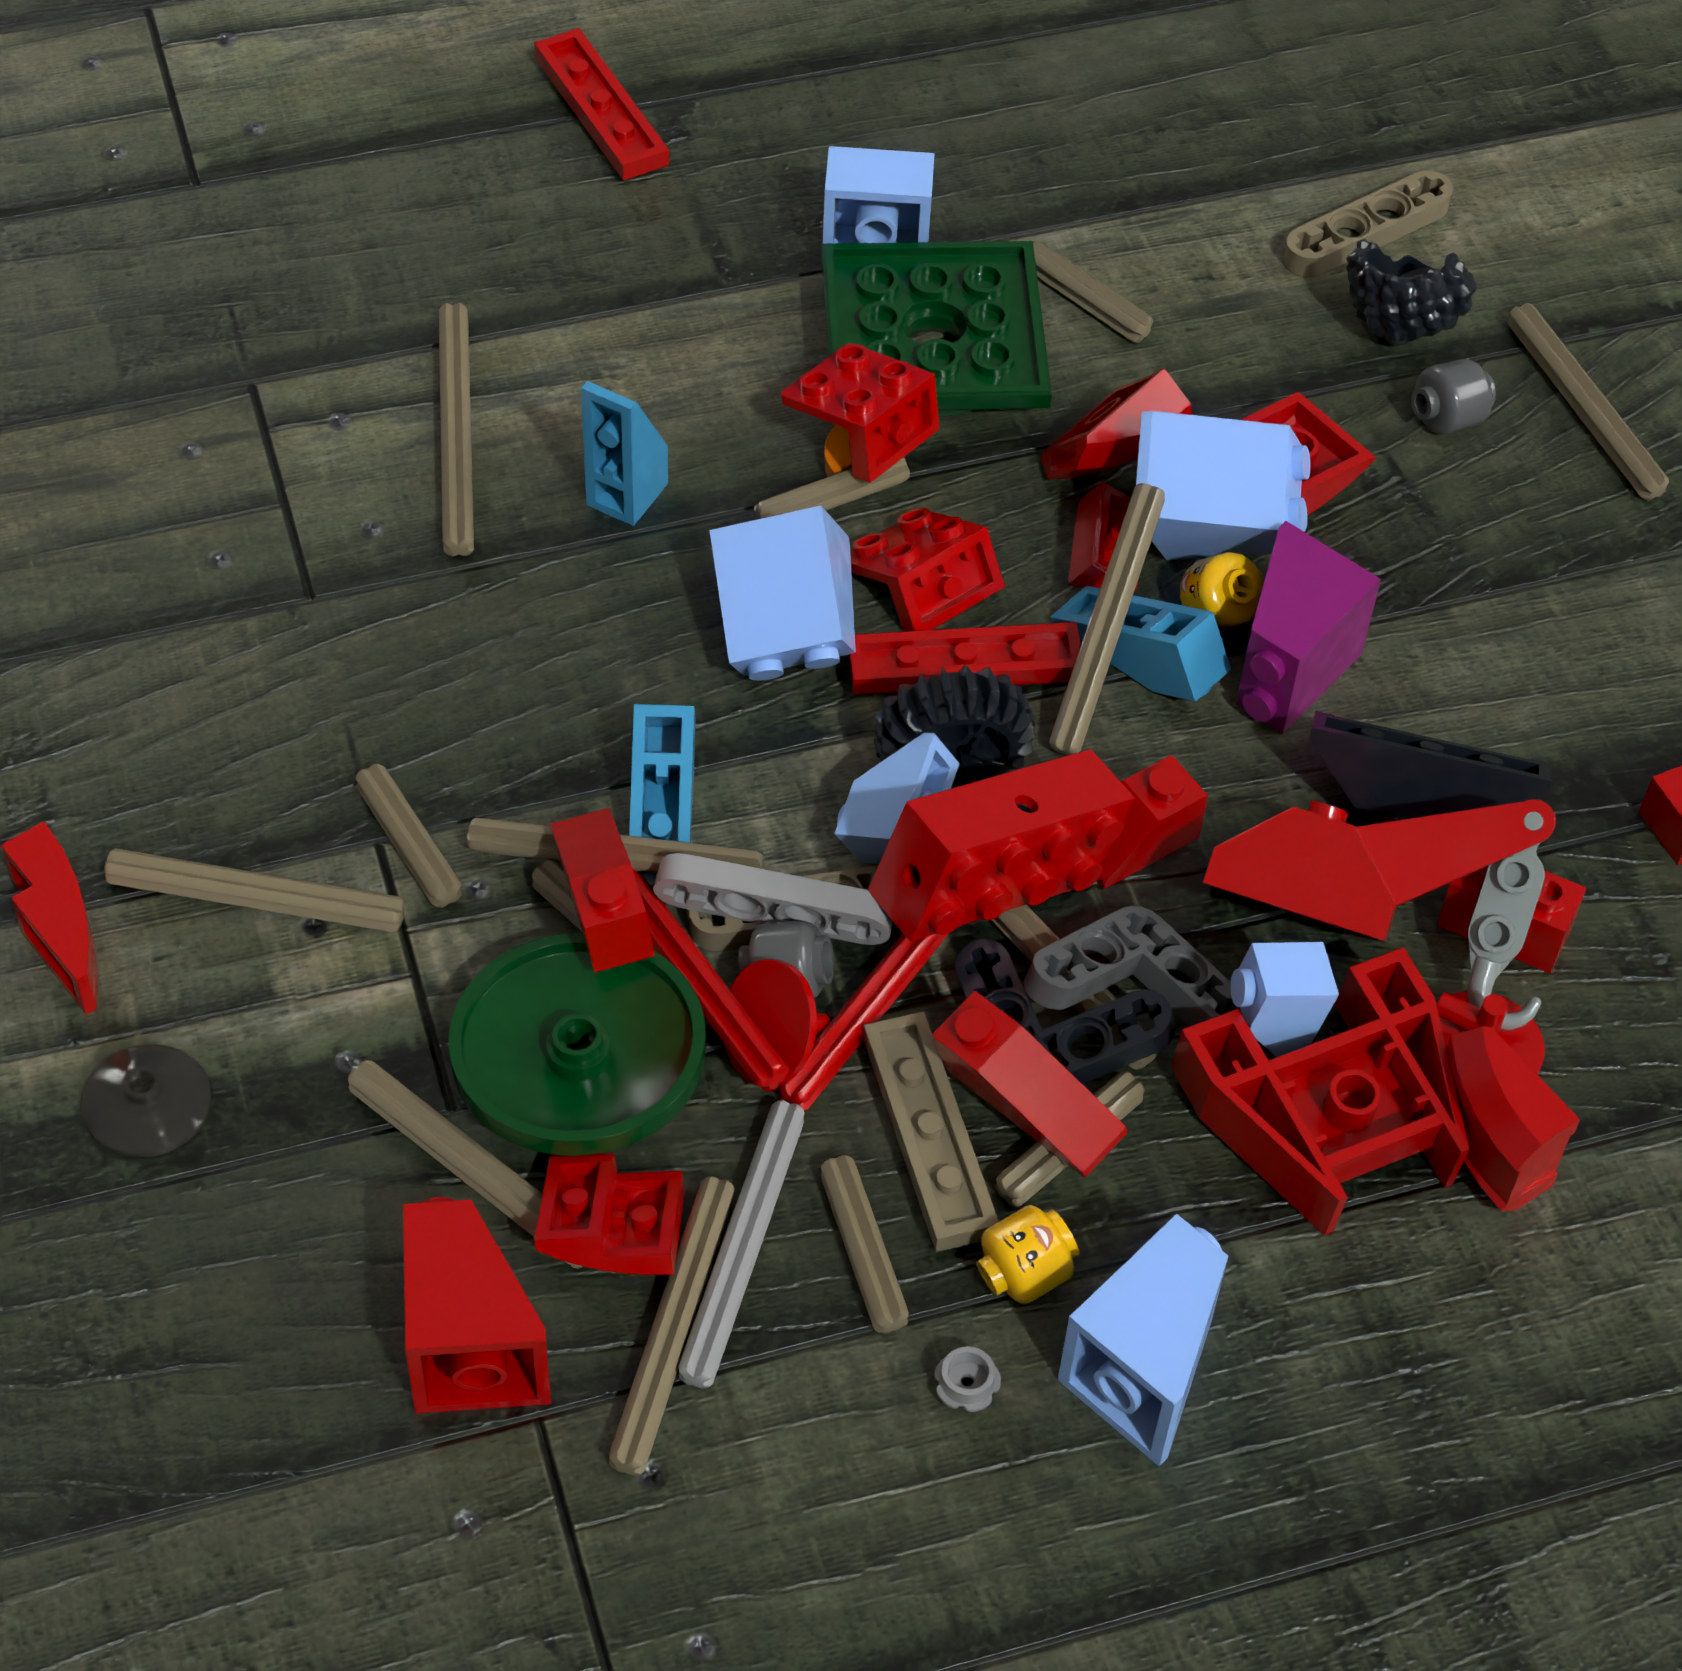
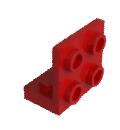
M848 343L839 348L835 353L781 392L783 405L848 430L853 477L868 483L874 481L939 430L935 374L858 344Z
M916 508L903 513L898 517L897 524L881 533H871L857 539L853 543V549L850 550L851 573L888 584L903 632L932 630L1005 587L987 527L961 520L960 517H950L932 512L927 508Z

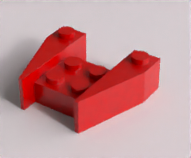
M1404 947L1349 967L1335 1003V1007L1349 1028L1348 1031L1268 1061L1239 1009L1182 1029L1172 1060L1171 1069L1199 1119L1324 1236L1333 1233L1348 1198L1340 1183L1422 1151L1441 1184L1446 1188L1453 1185L1470 1150L1436 1000Z

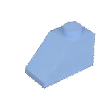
M935 733L921 734L853 781L846 803L839 811L837 828L834 834L861 863L879 864L906 802L951 789L960 763Z
M1323 942L1252 943L1239 969H1235L1231 977L1233 1003L1235 1006L1241 1007L1243 1018L1256 1040L1276 1057L1311 1045L1339 996Z

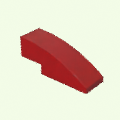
M43 821L1 845L11 881L20 891V893L11 897L22 935L87 1015L97 1009L98 969L95 943L77 877L62 846Z

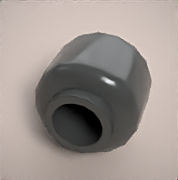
M1458 359L1428 366L1419 374L1414 385L1411 397L1412 409L1425 427L1436 434H1450L1475 428L1487 420L1496 398L1495 384L1490 374L1482 369L1478 363L1470 359Z
M812 922L761 923L752 932L749 945H742L739 950V973L750 964L759 960L775 959L788 962L795 966L806 978L814 999L820 994L823 985L830 984L833 979L834 953L831 940L828 935H821L816 925Z

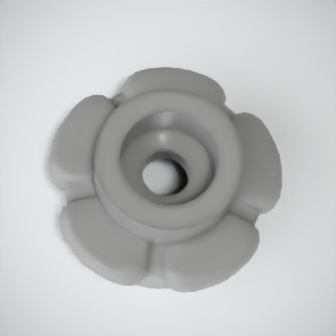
M969 1346L951 1351L938 1363L934 1374L935 1380L939 1382L936 1392L940 1400L952 1409L960 1406L964 1407L968 1412L980 1411L989 1406L992 1402V1394L997 1393L1001 1385L1000 1373L991 1357L983 1350ZM964 1377L971 1378L973 1384L971 1386H964L961 1383V1379Z

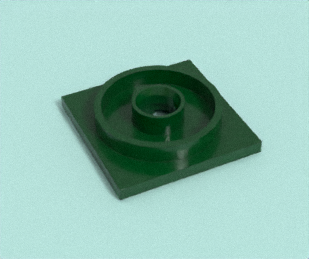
M1033 241L822 244L821 262L828 357L844 345L853 343L934 373L938 417L964 414L977 409L1050 408L1052 391ZM934 331L953 337L956 342L951 343L943 339H932L919 344L909 337L921 332Z

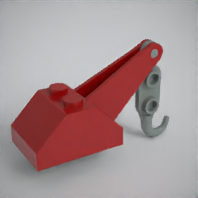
M1531 799L1517 803L1355 827L1346 823L1348 814L1345 810L1310 800L1307 811L1293 806L1214 847L1203 883L1385 942L1397 906L1488 867L1468 929L1471 974L1468 980L1467 998L1470 1004L1481 1008L1484 998L1491 995L1495 979L1520 952L1525 942L1545 878L1544 867L1537 857L1536 851L1538 845L1547 840L1553 833L1556 826V817L1553 809L1547 803ZM1533 996L1525 1007L1518 1012L1506 1013L1500 1030H1513L1525 1026L1535 1017L1541 1005L1540 998Z

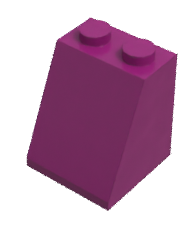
M1285 521L1278 529L1253 621L1236 705L1246 710L1255 720L1264 722L1284 734L1362 655L1381 579Z

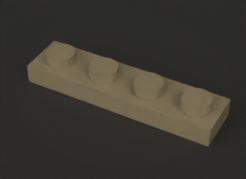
M919 1012L865 1024L863 1040L935 1252L981 1242L983 1232L998 1223L999 1220L940 1054L931 1036L932 1032L925 1012Z

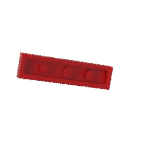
M580 28L534 42L535 59L623 181L669 165L668 147Z
M1076 622L856 634V653L847 655L852 694L898 692L899 685L901 684L914 685L918 683L919 674L927 677L940 674L942 668L948 673L958 672L965 665H968L972 673H977L983 668L990 667L994 676L1008 674L1013 685L1069 682L1081 644Z

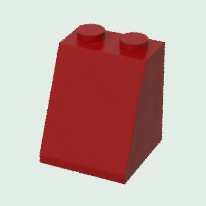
M432 1197L421 1203L403 1204L405 1352L415 1414L551 1404L546 1329L473 1201L454 1200L448 1197Z

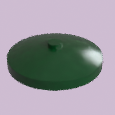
M582 932L546 936L519 945L490 962L475 976L460 996L454 1009L449 1029V1054L453 1078L459 1094L473 1115L495 1134L511 1143L530 1150L554 1155L579 1156L613 1151L636 1143L655 1133L675 1117L692 1096L702 1075L705 1063L706 1032L702 1007L696 992L685 976L669 960L655 952L654 957L594 973Z

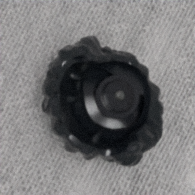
M1363 239L1357 242V249L1346 258L1348 262L1346 269L1350 283L1349 292L1353 298L1356 316L1361 320L1364 329L1368 333L1375 335L1383 341H1388L1391 345H1404L1420 337H1433L1441 330L1453 329L1458 321V317L1465 316L1471 309V296L1477 289L1476 282L1474 281L1473 274L1465 268V263L1460 261L1455 253H1450L1445 257V264L1441 269H1434L1423 264L1412 255H1406L1398 261H1393L1390 256L1384 255L1378 244Z

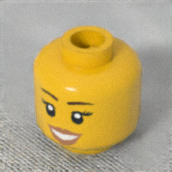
M1226 552L1196 561L1186 570L1180 583V600L1183 606L1213 612L1219 630L1248 623L1255 616L1264 584L1263 577L1255 563L1242 554Z
M1028 1205L983 1232L981 1245L985 1257L978 1260L976 1265L984 1282L995 1296L1006 1291L1016 1302L1027 1304L1072 1277L1074 1272L1073 1258L1079 1255V1249L1068 1226L1056 1211L1052 1209L1045 1213L1036 1206Z

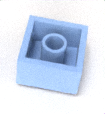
M829 146L824 196L823 244L928 242L935 153Z

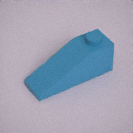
M587 381L581 387L586 505L635 526L668 484V445L637 402Z
M1085 586L1050 616L1052 623L1076 622L1080 644L1083 642L1100 588ZM1133 595L1110 664L1152 692L1196 702L1200 697L1206 695L1212 686L1231 670L1214 613Z
M634 704L629 836L691 843L696 728L694 706ZM636 871L644 876L650 886H654L657 873Z

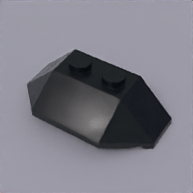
M1315 711L1310 741L1353 806L1366 810V815L1374 820L1391 822L1401 820V818L1411 819L1538 799L1549 791L1551 763L1525 759Z

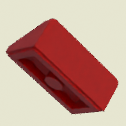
M1100 482L1084 496L1077 506L1068 583L1080 588L1085 586L1101 588L1131 497L1104 482Z

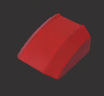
M1165 368L1116 388L1041 453V462L1048 480L1069 479L1095 474L1137 459L1141 413L1143 411H1159L1192 415L1191 403Z
M1296 392L1241 419L1244 421L1290 425L1301 445L1308 447L1311 463L1310 476L1308 479L1302 480L1301 498H1304L1306 502L1307 516L1345 489L1377 459V457L1300 392Z
M1480 1026L1451 1035L1447 1045L1448 1057L1470 1148L1464 1162L1478 1184L1500 1211H1516L1553 1187L1558 1175L1557 1167L1568 1140L1575 1133L1580 1119L1492 1027Z

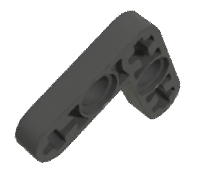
M1131 905L1123 907L1040 949L1034 955L1023 981L1025 991L1029 997L1039 1005L1049 1009L1062 1010L1069 1008L1133 974L1149 990L1163 995L1170 1003L1171 1010L1188 1027L1239 1009L1242 1014L1241 1007H1237L1233 1003L1231 982L1159 915L1141 906ZM1083 950H1092L1100 953L1110 963L1101 964L1093 961L1084 954ZM1066 969L1069 971L1067 979L1062 977L1064 976ZM1167 969H1174L1184 973L1193 983H1184L1176 980L1169 975Z

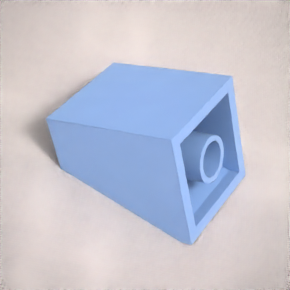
M1143 411L1141 413L1136 485L1145 483L1156 486L1164 491L1165 502L1151 541L1166 560L1208 558L1226 552L1242 554L1244 556L1272 554L1278 529L1285 521L1304 532L1306 531L1307 507L1304 498H1301L1302 480H1306L1310 476V454L1308 447L1301 445L1290 425L1159 411Z
M822 506L709 530L729 664L743 676H749L751 680L757 681L774 679L784 674L783 668L805 664V667L810 669L826 668L840 662L839 656L856 653L849 537Z
M1178 1214L1168 1221L1069 1316L1058 1374V1381L1158 1466L1169 1456L1211 1325L1228 1260V1255L1222 1251L1218 1241L1208 1231L1200 1227H1192Z

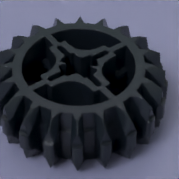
M965 665L958 672L948 673L942 668L940 674L927 677L919 674L918 683L914 685H899L898 696L885 698L884 709L875 714L876 724L874 728L876 738H874L876 755L880 758L881 762L921 734L935 733L960 763L951 789L1024 767V756L1033 752L1032 741L1035 737L1033 730L1035 721L1026 695L1023 694L1020 685L1012 684L1008 674L994 676L990 667L983 668L977 673H972L968 665Z

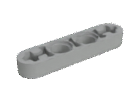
M674 853L664 856L660 861L653 887L655 895L660 900L678 908L737 918L748 922L808 921L816 925L821 935H828L829 938L859 944L876 945L888 941L893 925V920L866 889L689 854Z

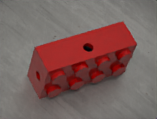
M1089 749L907 801L868 887V891L908 940L912 942L934 934H948L959 926L980 919L992 920L1005 911L1027 904L1038 905L1049 897L1071 890H1085L1101 876L1103 871L1102 864L1113 842L1124 830V820L1135 797L1101 759Z

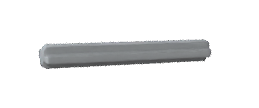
M778 1100L771 1105L678 1365L679 1379L687 1385L706 1389L714 1382L804 1124V1109L798 1104H790L784 1100Z

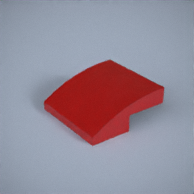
M614 1153L550 1157L534 1237L536 1251L575 1265L602 1271L640 1275H674L685 1196L682 1170L618 1174Z

